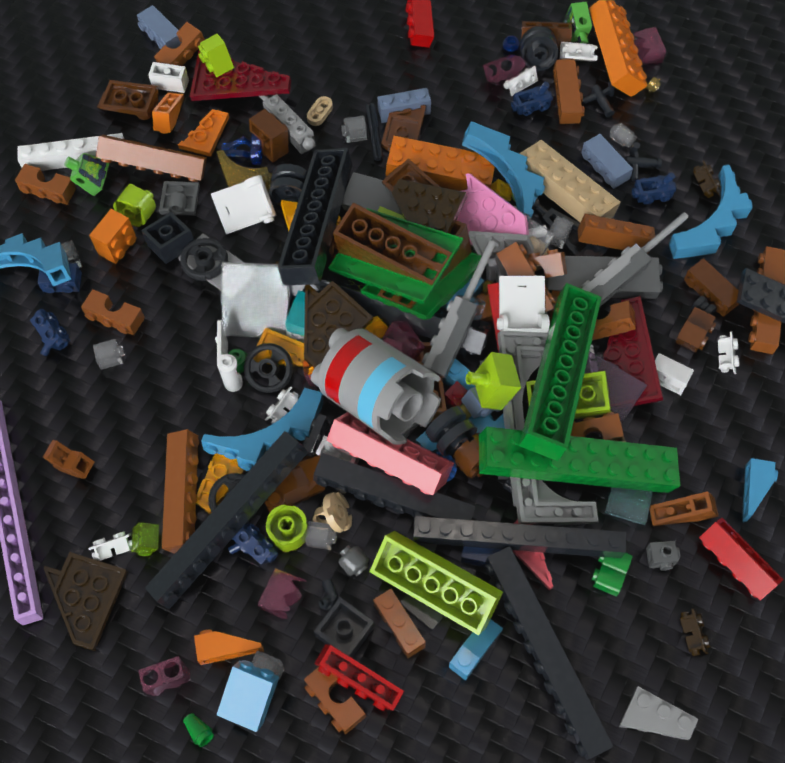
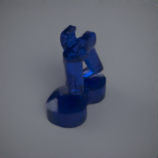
M253 133L251 142L243 136L230 143H223L221 145L224 156L248 157L254 165H261V140ZM245 143L251 149L249 152L237 150V147Z

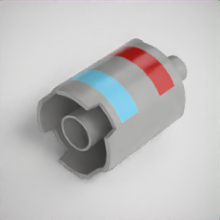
M344 328L335 330L329 339L330 349L323 362L312 371V383L319 387L324 396L392 444L401 445L407 443V439L403 436L404 433L415 424L426 428L433 419L441 402V398L433 392L434 380L439 382L441 378L366 329H355L350 332Z

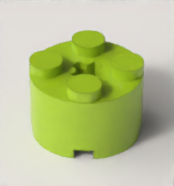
M129 184L114 202L113 208L115 211L128 217L132 226L140 227L141 224L144 225L155 211L156 204L153 200L154 196L150 191L142 190L133 184Z
M280 505L269 513L266 531L268 537L278 549L283 552H289L300 548L306 542L309 536V528L306 516L301 509L296 506Z

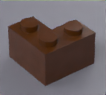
M264 109L249 119L250 132L261 140L262 153L269 160L275 162L289 152L288 128L284 123L277 120L274 114Z
M694 307L675 343L695 353L698 349L702 350L709 338L706 336L707 332L712 333L717 324L713 322L715 316Z

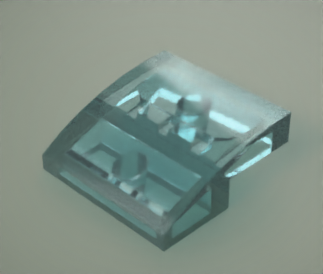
M611 487L605 513L645 525L653 491Z

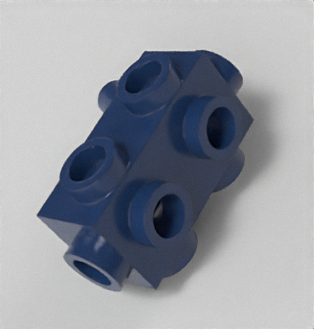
M544 82L540 87L515 93L511 102L512 110L514 112L517 111L518 115L524 114V116H529L536 110L541 112L547 110L553 100L551 91H548L549 83Z
M670 172L667 176L660 175L653 178L636 180L634 188H632L633 198H637L638 203L643 202L644 204H651L654 200H661L662 202L670 200L674 192H676V183L672 181L675 175Z
M44 309L38 310L30 321L41 335L42 342L45 343L40 354L48 356L51 348L61 350L68 345L70 339L67 331L59 325V321L53 313L46 312Z
M250 523L244 524L232 538L236 543L228 547L231 554L242 550L244 553L250 554L261 565L273 562L279 554L277 552L278 548L270 538L264 537L260 533L259 528Z

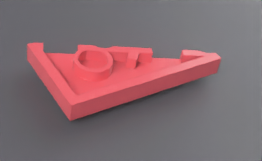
M512 550L518 559L550 591L553 588L550 571L548 572L544 553Z

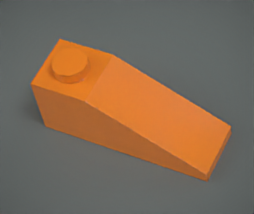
M168 92L152 111L153 131L166 134L173 130L184 100V94Z
M203 630L199 632L200 635L194 636L197 661L200 665L264 652V648L259 642L217 631Z

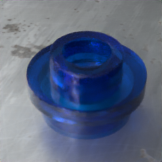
M506 37L503 41V48L510 52L516 51L519 48L517 37Z

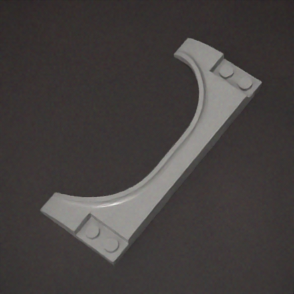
M499 331L497 334L499 353L512 355L521 384V389L503 408L505 429L523 430L525 424L522 403L524 388L533 371L540 367L548 333ZM510 477L513 506L517 507L518 524L566 526L598 522L596 502H577L561 497L552 491L542 480Z

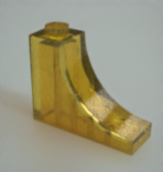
M224 150L217 151L228 187L243 183L254 176L262 175L266 189L269 192L272 173L268 172L267 167H243L231 161Z

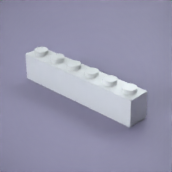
M122 133L108 135L124 139ZM99 136L18 146V162L21 168L24 164L40 168L41 171L67 168L64 166V163L68 156L75 160L82 153L96 157Z

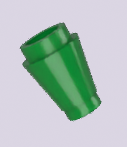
M194 713L189 714L183 720L195 745L198 744L200 747H203L213 739L212 728L195 716Z

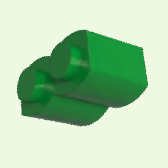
M625 553L622 558L599 557L598 561L601 562L600 569L596 568L591 579L595 581L593 587L617 597L632 560V555Z

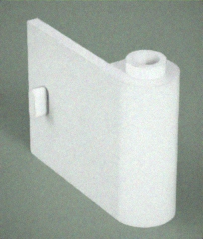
M262 175L254 176L243 183L211 193L226 234L263 221L265 224L270 223L277 216Z
M499 276V318L497 319V330L548 333L550 321L548 314H545V276Z
M217 320V337H215L217 343V366L225 388L228 391L235 392L243 386V379L236 370V358L228 354V340L222 321Z

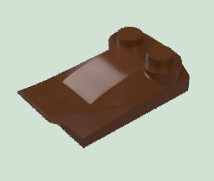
M110 80L97 107L104 110L137 115L139 119L147 120L152 117V111L158 103L159 90L155 85Z
M410 159L399 165L382 181V184L391 193L398 179L440 187Z
M315 455L314 457L305 456L264 503L269 513L280 505L295 506L325 490V487L313 481L320 455Z

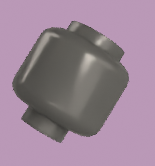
M348 545L340 552L342 557L339 559V564L349 576L355 574L357 577L369 567L367 564L369 557L359 546L351 548Z

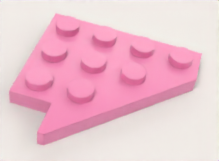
M466 174L468 189L462 190V192H466L467 199L456 221L467 224L468 234L469 231L529 235L526 215L472 174Z

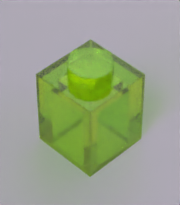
M139 522L132 530L131 552H136L140 556H149L158 549L159 525Z

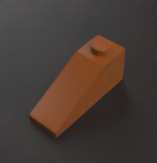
M708 491L649 506L653 526L696 522L719 517L715 498Z

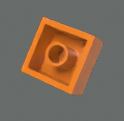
M113 209L109 210L89 235L98 255L115 264L124 257L127 249L135 243L137 238L129 218Z

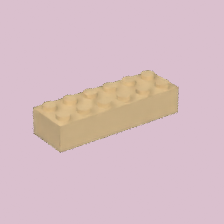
M543 140L538 141L519 153L527 157V171L544 177L543 185H545L543 193L581 223L584 214L605 218L614 217L620 201Z

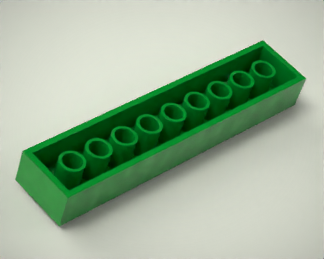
M568 283L564 285L558 295L524 424L520 447L559 461L567 450L601 296Z
M486 427L479 434V474L670 493L680 487L677 448L570 436L567 450L559 461L520 447L519 444L523 430Z

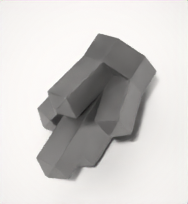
M492 253L486 264L487 280L490 282L496 280L499 283V276H508L497 254Z

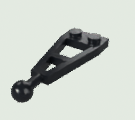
M538 198L535 200L532 209L542 215L541 221L571 256L603 257L611 249L588 244L579 253L565 235L571 229L578 232L580 223L553 208L549 211L540 205ZM551 218L565 224V226L559 230L551 221Z

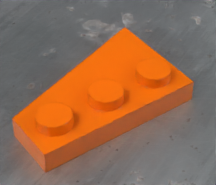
M212 109L199 122L200 125L194 131L191 130L188 133V137L178 144L179 149L211 157L229 119V114Z

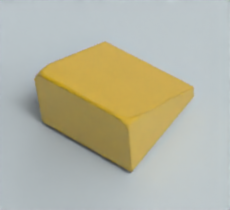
M499 179L491 185V189L506 201H511L512 190L510 186Z

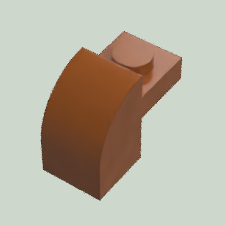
M52 440L43 456L44 459L53 464L54 468L83 479L87 477L95 462L82 452L71 451L56 440Z

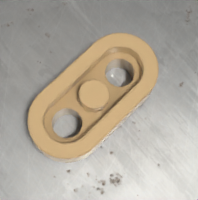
M322 96L318 98L307 113V121L310 125H321L333 109V103L329 97Z

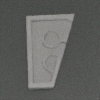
M469 231V238L479 255H483L488 241L496 244L492 253L500 252L515 242L519 245L523 244L528 254L534 251L528 235Z
M637 686L619 727L689 740L698 718Z

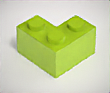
M218 33L200 42L198 46L200 54L198 55L210 73L213 72L216 77H219L234 68L225 42Z

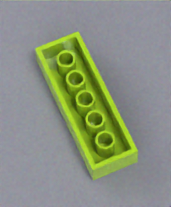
M396 531L385 535L369 571L477 635H480L487 628L503 594V591Z

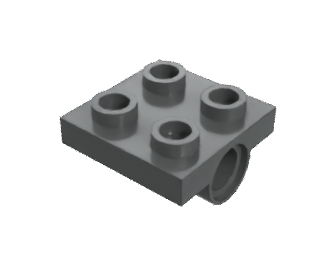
M164 181L159 207L160 214L167 215L172 212L174 215L195 216L200 189L199 182Z

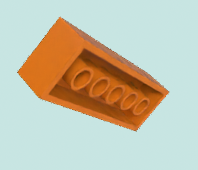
M598 0L589 8L611 85L632 97L648 85L646 82L647 76L642 69V61L638 56V48L634 44V36L629 28L630 23L626 18V10L622 6L616 5L613 0Z
M393 136L387 161L386 176L407 159H410L442 188L457 191L467 190L466 174L468 173L491 188L495 166L478 153Z

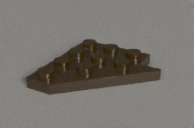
M398 179L392 191V196L405 220L449 234L467 199L466 192Z
M333 281L320 293L310 285H305L304 359L313 368L323 362L330 349L329 339L335 330L344 328L350 332L355 329H365L373 321V317Z
M69 552L61 571L47 566L44 567V571L73 644L95 651L128 571Z

